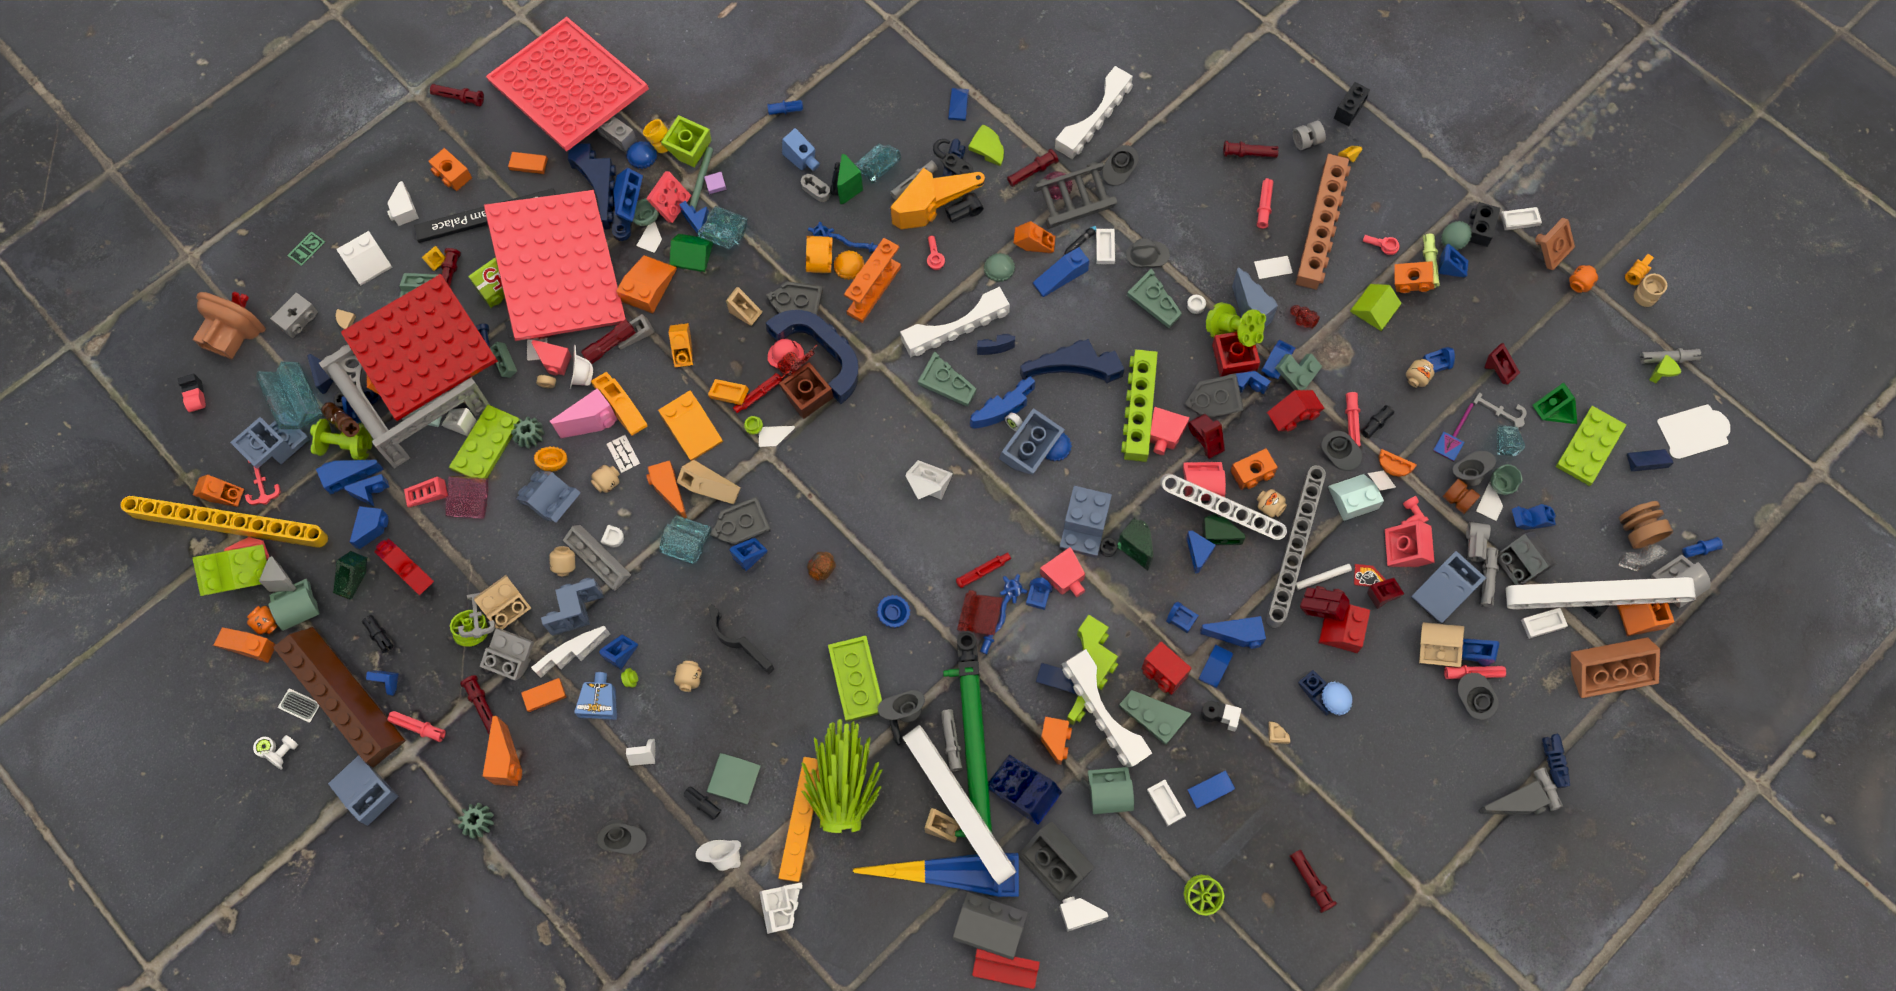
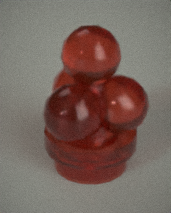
M1293 305L1290 309L1291 314L1296 316L1295 322L1299 326L1303 325L1306 328L1313 329L1319 322L1320 316L1308 307Z

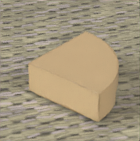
M337 309L336 321L343 330L353 324L356 318L355 314Z
M1268 723L1269 743H1290L1289 734L1278 723Z

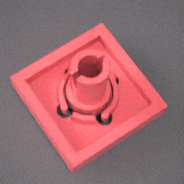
M665 171L646 199L668 223H673L681 212L679 204L684 201L687 202L692 195L670 172Z

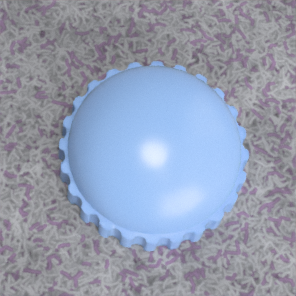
M1334 681L1326 684L1322 690V700L1328 711L1339 716L1348 713L1350 707H1352L1350 690L1339 682Z

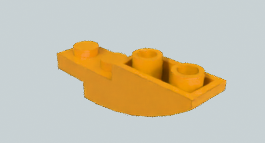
M608 372L591 380L592 386L601 392L610 404L617 419L631 436L648 427L626 392L615 378L612 379Z

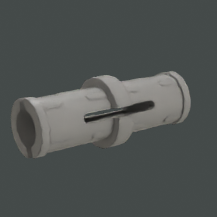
M1546 767L1534 771L1536 779L1551 801L1548 804L1550 811L1562 808L1563 804L1556 792L1557 787L1552 783Z

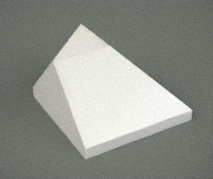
M917 460L907 471L906 478L918 499L930 495L942 500L953 473Z

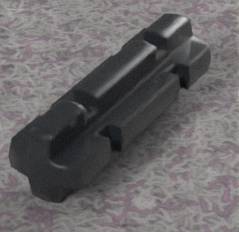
M840 162L835 163L830 189L831 194L837 196L839 195L837 183Z

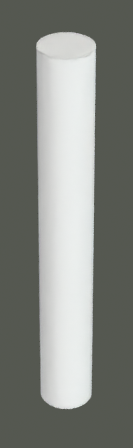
M1350 564L1340 566L1296 583L1295 588L1300 590L1350 572L1352 568Z

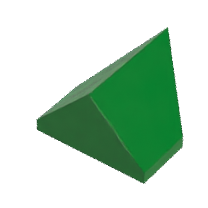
M1562 383L1532 405L1542 420L1577 424L1576 400L1565 383Z

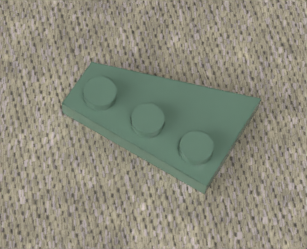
M1151 268L1128 291L1127 296L1167 328H1170L1181 317L1182 313L1171 296H1168L1163 288L1164 286L1158 281Z
M934 351L918 380V385L969 407L976 394V388L961 374L959 375Z
M1133 690L1119 704V707L1165 745L1191 716L1189 712Z

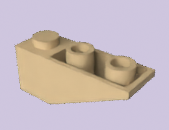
M695 460L682 466L677 479L678 484L692 492L731 504H735L741 489Z

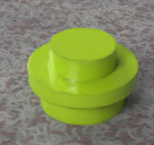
M750 416L746 419L744 428L751 435L758 434L763 428V422L759 417Z
M627 668L625 672L621 673L624 686L633 688L637 685L638 675L631 668Z

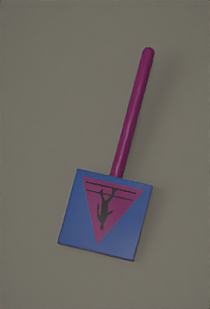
M1470 403L1453 436L1443 432L1433 451L1452 461L1456 459L1464 444L1456 436L1469 415L1473 403Z

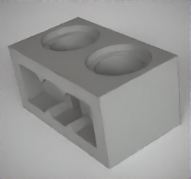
M614 116L597 128L602 137L625 153L633 143L637 142L633 129Z

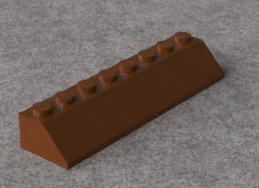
M311 627L289 634L273 647L366 764L374 768L406 741L394 725L388 722L385 714L315 628Z

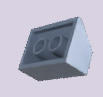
M1033 408L1003 449L999 459L1014 470L1033 475L1065 429Z

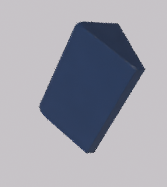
M1665 449L1627 453L1631 472L1669 468L1673 464L1672 458Z

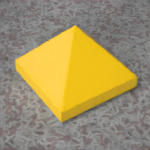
M1350 146L1339 152L1338 156L1349 158V161L1354 162L1362 151V147Z
M436 246L422 256V259L433 271L441 266L445 258Z

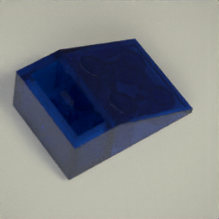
M1010 754L988 782L989 790L1037 825H1039L1062 794V791L1053 780Z

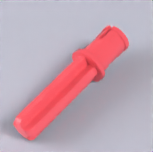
M1266 178L1262 183L1260 206L1257 209V227L1262 229L1268 227L1269 215L1272 212L1270 205L1273 180Z
M1349 392L1345 394L1348 432L1350 437L1360 447L1358 393Z
M1446 666L1444 676L1445 679H1461L1466 674L1479 673L1486 678H1499L1506 676V668L1503 666Z
M395 711L390 712L387 719L390 723L416 732L421 737L434 739L437 742H441L446 734L445 730L432 726L430 722L424 723Z

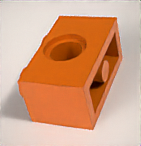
M445 148L428 161L432 167L430 169L437 178L440 176L442 182L448 188L452 187L455 191L472 179L468 169Z
M1433 261L1395 264L1396 292L1409 293L1410 291L1418 290L1427 292L1434 289ZM1412 277H1419L1417 280H1410Z
M1266 448L1234 463L1230 472L1240 489L1243 490L1255 487L1262 480L1268 481L1272 479L1278 467ZM1255 468L1259 473H1253L1251 469Z

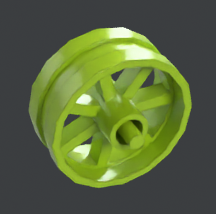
M473 610L460 612L451 620L450 630L453 639L461 646L470 647L477 645L488 635L484 634L480 638H465L460 636V634H456V632H459L458 627L462 624L464 632L472 631L475 628L474 617H469ZM483 614L478 616L479 627L482 626L481 629L488 628L485 616Z
M1196 875L1188 880L1184 887L1183 896L1186 904L1199 915H1211L1221 908L1224 901L1223 888L1219 882L1210 876ZM1203 880H1209L1210 883L1204 889ZM1199 883L1200 888L1194 889L1193 886ZM1215 884L1217 892H1209ZM1190 893H1196V897L1190 900ZM1217 896V899L1213 904L1211 899L1212 897ZM1200 900L1199 909L1194 908L1192 904ZM1205 902H1208L1210 905L1207 909H1204Z

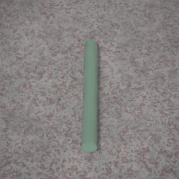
M711 147L706 148L689 206L692 205L695 210L704 183V176H706L713 148Z

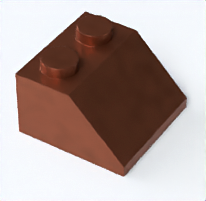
M810 362L779 383L788 400L803 419L833 399L832 388Z

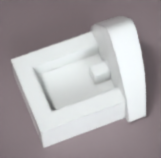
M648 739L646 746L626 748V756L630 766L655 764V739Z

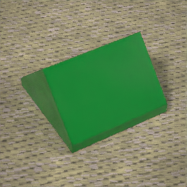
M845 154L841 156L837 183L840 204H845L863 191L861 171Z
M677 234L671 240L670 265L676 268L705 272L714 240Z

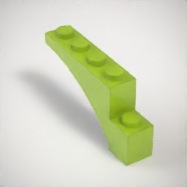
M1088 615L1078 629L1077 636L1081 639L1082 649L1087 650L1097 666V689L1102 690L1108 681L1105 678L1109 672L1113 674L1119 665L1116 663L1118 656L1102 646L1109 637L1107 634L1109 627ZM1078 696L1075 705L1067 717V721L1073 726L1076 721L1080 723L1086 714L1084 711V703L1086 702L1082 696Z

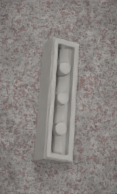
M581 525L571 527L563 541L613 591H616L629 579L631 574Z

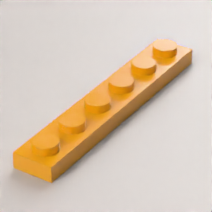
M803 757L802 763L806 765L817 791L812 775V769H814L820 782L817 759ZM801 767L779 873L780 880L800 883L814 814L813 808L801 792L805 791L810 797L804 786V783H808L804 777L806 774L803 767Z

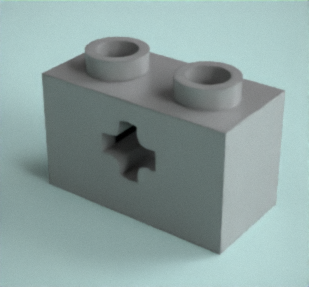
M295 293L270 319L279 329L291 338H294L309 321L315 318L318 311L310 302L298 293Z

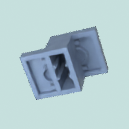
M283 413L270 425L259 417L230 443L258 469L271 457L280 464L284 463L310 439Z
M540 470L531 476V482L527 486L525 485L519 490V496L516 500L521 504L528 505L544 520L556 523L581 492L576 488L569 487L553 472Z
M1078 486L1073 487L1059 549L1067 550L1071 547L1074 553L1097 558L1112 494Z
M585 578L580 580V583L573 585L565 584L560 589H556L560 612L553 611L547 613L546 616L541 617L542 624L552 636L590 625L585 603L604 597L595 579Z

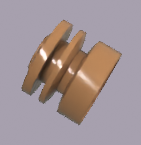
M1658 501L1637 505L1619 517L1620 523L1625 524L1623 526L1625 531L1634 530L1628 535L1633 549L1655 544L1673 534V529L1668 520H1658L1664 515L1663 510H1658L1660 508Z

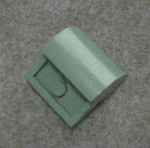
M307 578L295 583L294 585L297 589L294 591H278L270 595L271 603L268 605L274 620L282 631L319 615L317 601L313 597L311 585Z
M1128 767L1088 770L1087 775L1093 814L1134 811L1132 780H1130Z

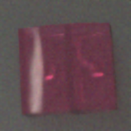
M448 477L446 516L485 518L488 478Z

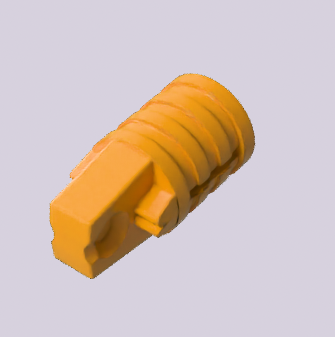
M1647 254L1642 261L1637 259L1631 269L1625 274V280L1631 285H1639L1645 275L1651 270V267L1648 265L1654 257Z

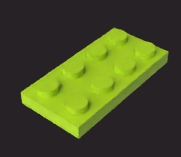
M487 404L449 468L484 485L513 437L511 430L515 429L514 424L520 423L519 418Z
M1591 406L1555 467L1591 486L1626 424Z
M867 636L829 644V653L845 721L849 722L879 714L878 706L882 698Z

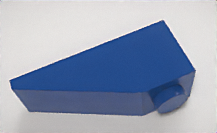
M626 168L617 175L613 192L615 215L632 222L643 175L630 168Z
M1078 247L1059 259L1033 282V285L1041 296L1045 297L1087 272L1089 259Z
M377 460L332 461L324 463L316 469L324 489L330 495L344 489V486L359 482L384 470Z
M1261 616L1203 624L1200 629L1202 635L1241 647L1249 646L1250 649L1261 647L1266 640Z

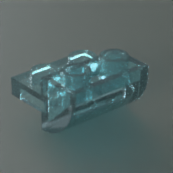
M878 143L855 165L862 174L867 176L869 182L875 183L901 160V154L898 149L889 144L883 146Z
M715 206L707 215L705 224L698 230V237L731 249L734 244L738 245L742 240L748 218Z
M675 515L671 524H667L664 529L659 552L696 564L703 552V545L711 533V527Z

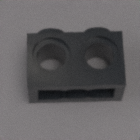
M1354 82L1338 105L1334 119L1349 127L1365 104L1370 89Z
M1479 202L1476 208H1472L1469 216L1472 221L1468 223L1472 232L1469 242L1488 247L1494 235L1500 207Z

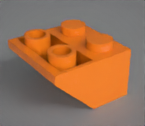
M1668 603L1617 605L1627 636L1663 630L1675 622Z

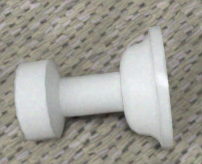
M287 735L283 737V745L275 753L270 751L262 754L280 770L283 769L282 757L289 749L295 750L298 746Z

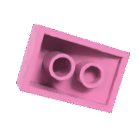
M596 389L550 420L558 436L566 438L602 431L613 426L617 418L608 401Z

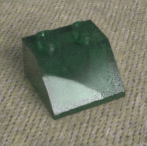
M1134 517L1120 534L1117 548L1148 571L1154 556L1151 532L1144 521L1137 520Z

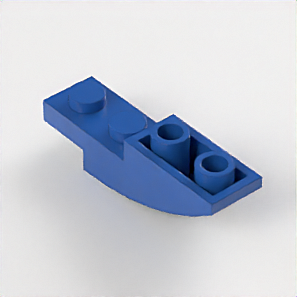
M1031 377L1021 380L1016 389L1006 393L1003 399L998 395L995 398H990L980 411L976 410L971 415L970 426L973 429L990 426L1005 420V417L1010 413H1018L1027 405L1026 396L1035 389V380Z

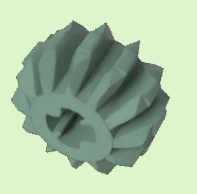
M528 416L525 421L519 418L520 423L514 424L515 429L511 430L514 442L518 443L521 448L526 446L527 449H530L531 445L537 447L536 442H543L541 436L545 435L542 423L538 422L536 418L530 419Z
M477 803L476 806L469 804L468 811L462 809L464 816L458 817V820L462 821L458 825L460 829H463L462 834L465 836L469 835L470 838L474 839L476 835L482 838L483 831L489 833L488 825H494V822L489 820L494 816L493 813L489 812L490 808L487 806L483 807L481 803Z

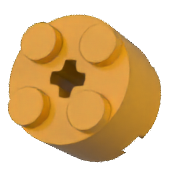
M807 236L806 272L831 273L832 237Z

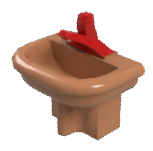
M199 292L197 294V309L205 320L193 340L201 348L233 359L244 339H253L259 333L265 332L266 328L256 316L245 309L249 299L247 295H239V293L233 292L232 301L207 292Z

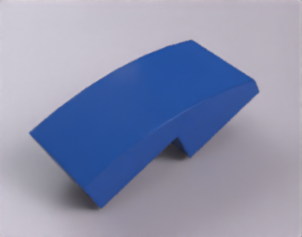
M1225 770L1189 788L1188 792L1196 808H1199L1231 792L1235 787Z

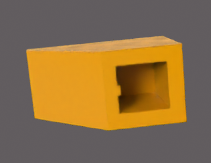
M689 323L670 325L668 333L674 367L693 365Z

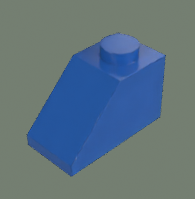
M359 506L350 543L356 549H361L382 535L385 527L388 525V515L382 509Z

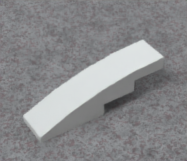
M605 626L583 633L548 653L531 668L542 678L553 666L557 665L562 669L575 656L582 661L610 633Z

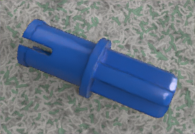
M783 100L782 103L768 104L769 115L785 113L786 115L787 112L803 110L801 100L789 102Z
M1719 537L1707 541L1699 540L1697 544L1683 548L1682 552L1686 558L1699 554L1705 556L1708 552L1722 549L1723 543Z

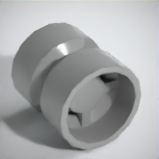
M1317 120L1308 123L1307 126L1302 125L1294 128L1293 140L1299 150H1304L1311 147V145L1315 146L1324 143L1326 134L1322 123Z

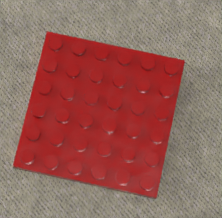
M441 274L341 331V334L396 421L498 362Z

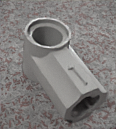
M1474 522L1468 523L1466 538L1469 539L1467 559L1472 562H1484L1486 560L1487 542L1491 531L1490 525Z

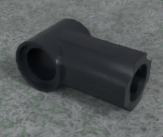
M974 192L968 193L960 202L945 208L947 217L952 223L969 215L971 217L977 216L984 210L983 205Z

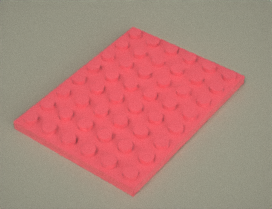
M565 17L486 76L487 80L566 152L649 89L642 79L568 17Z
M594 190L484 205L515 341L618 325L626 319L621 298L618 297L616 292L618 286Z

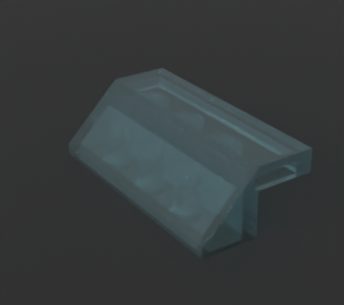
M281 361L277 372L258 371L256 375L257 381L279 429L298 430L323 416V412L298 362Z

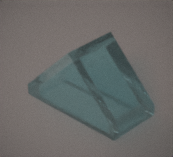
M1498 425L1497 454L1517 456L1525 449V443L1518 427Z

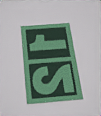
M310 232L287 256L302 266L325 241L313 232Z

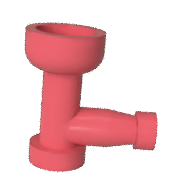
M1416 496L1403 503V506L1406 509H1411L1414 515L1406 521H1402L1401 525L1417 520L1424 523L1429 521L1428 517H1425L1417 505L1419 500Z

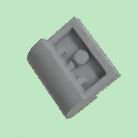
M1683 555L1678 556L1651 575V579L1693 578L1696 597L1710 589L1711 586L1709 575L1699 562L1693 564ZM1676 602L1674 604L1681 608L1689 602Z
M496 628L490 646L485 649L480 667L512 680H518L523 676L530 664L531 659H529V655L534 641Z

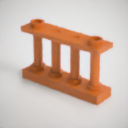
M883 238L844 293L845 297L853 300V303L847 310V315L862 323L901 269V264L892 259L900 248L897 244Z

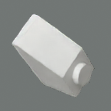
M402 181L399 182L388 201L390 210L387 212L391 221L395 220L398 226H401L419 217L407 188Z
M1075 897L1062 900L1063 904H1060L1059 907L1067 932L1108 918L1106 911L1081 898L1076 900Z

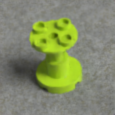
M1223 302L1215 304V308L1209 311L1206 319L1207 332H1210L1212 338L1215 335L1237 332L1239 341L1244 346L1250 347L1263 341L1266 315L1255 309L1248 310L1240 318L1231 304Z
M320 419L310 429V433L313 436L311 453L323 456L327 452L329 445L335 444L339 445L341 449L350 450L351 457L354 460H366L369 456V453L366 452L367 449L372 448L373 438L363 423H358L360 430L354 437H347L343 432L341 434L331 433L329 421L327 419Z

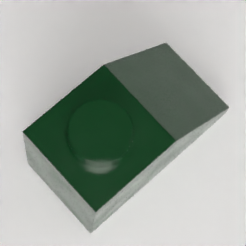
M1215 514L1204 517L1202 522L1203 538L1215 545L1243 544L1245 534L1225 517H1219Z

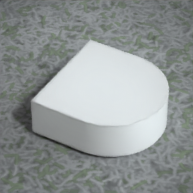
M608 525L601 543L610 547H618L624 541V534L619 528Z

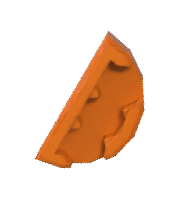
M1380 450V465L1390 475L1397 477L1406 476L1417 465L1388 451Z

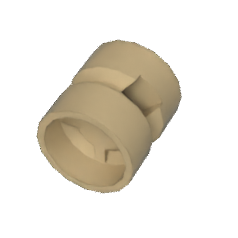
M1659 274L1647 275L1634 291L1635 301L1644 307L1655 305L1667 290V281Z

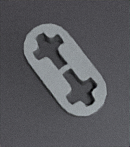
M812 174L802 176L801 186L805 192L820 202L829 200L831 193L827 184Z

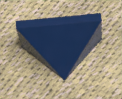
M309 354L307 357L315 386L322 394H325L333 380L320 366L319 362L322 360Z

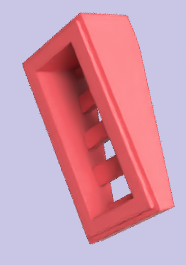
M439 477L404 489L407 507L448 497L445 480ZM413 492H415V494H416V499H415V500H414Z

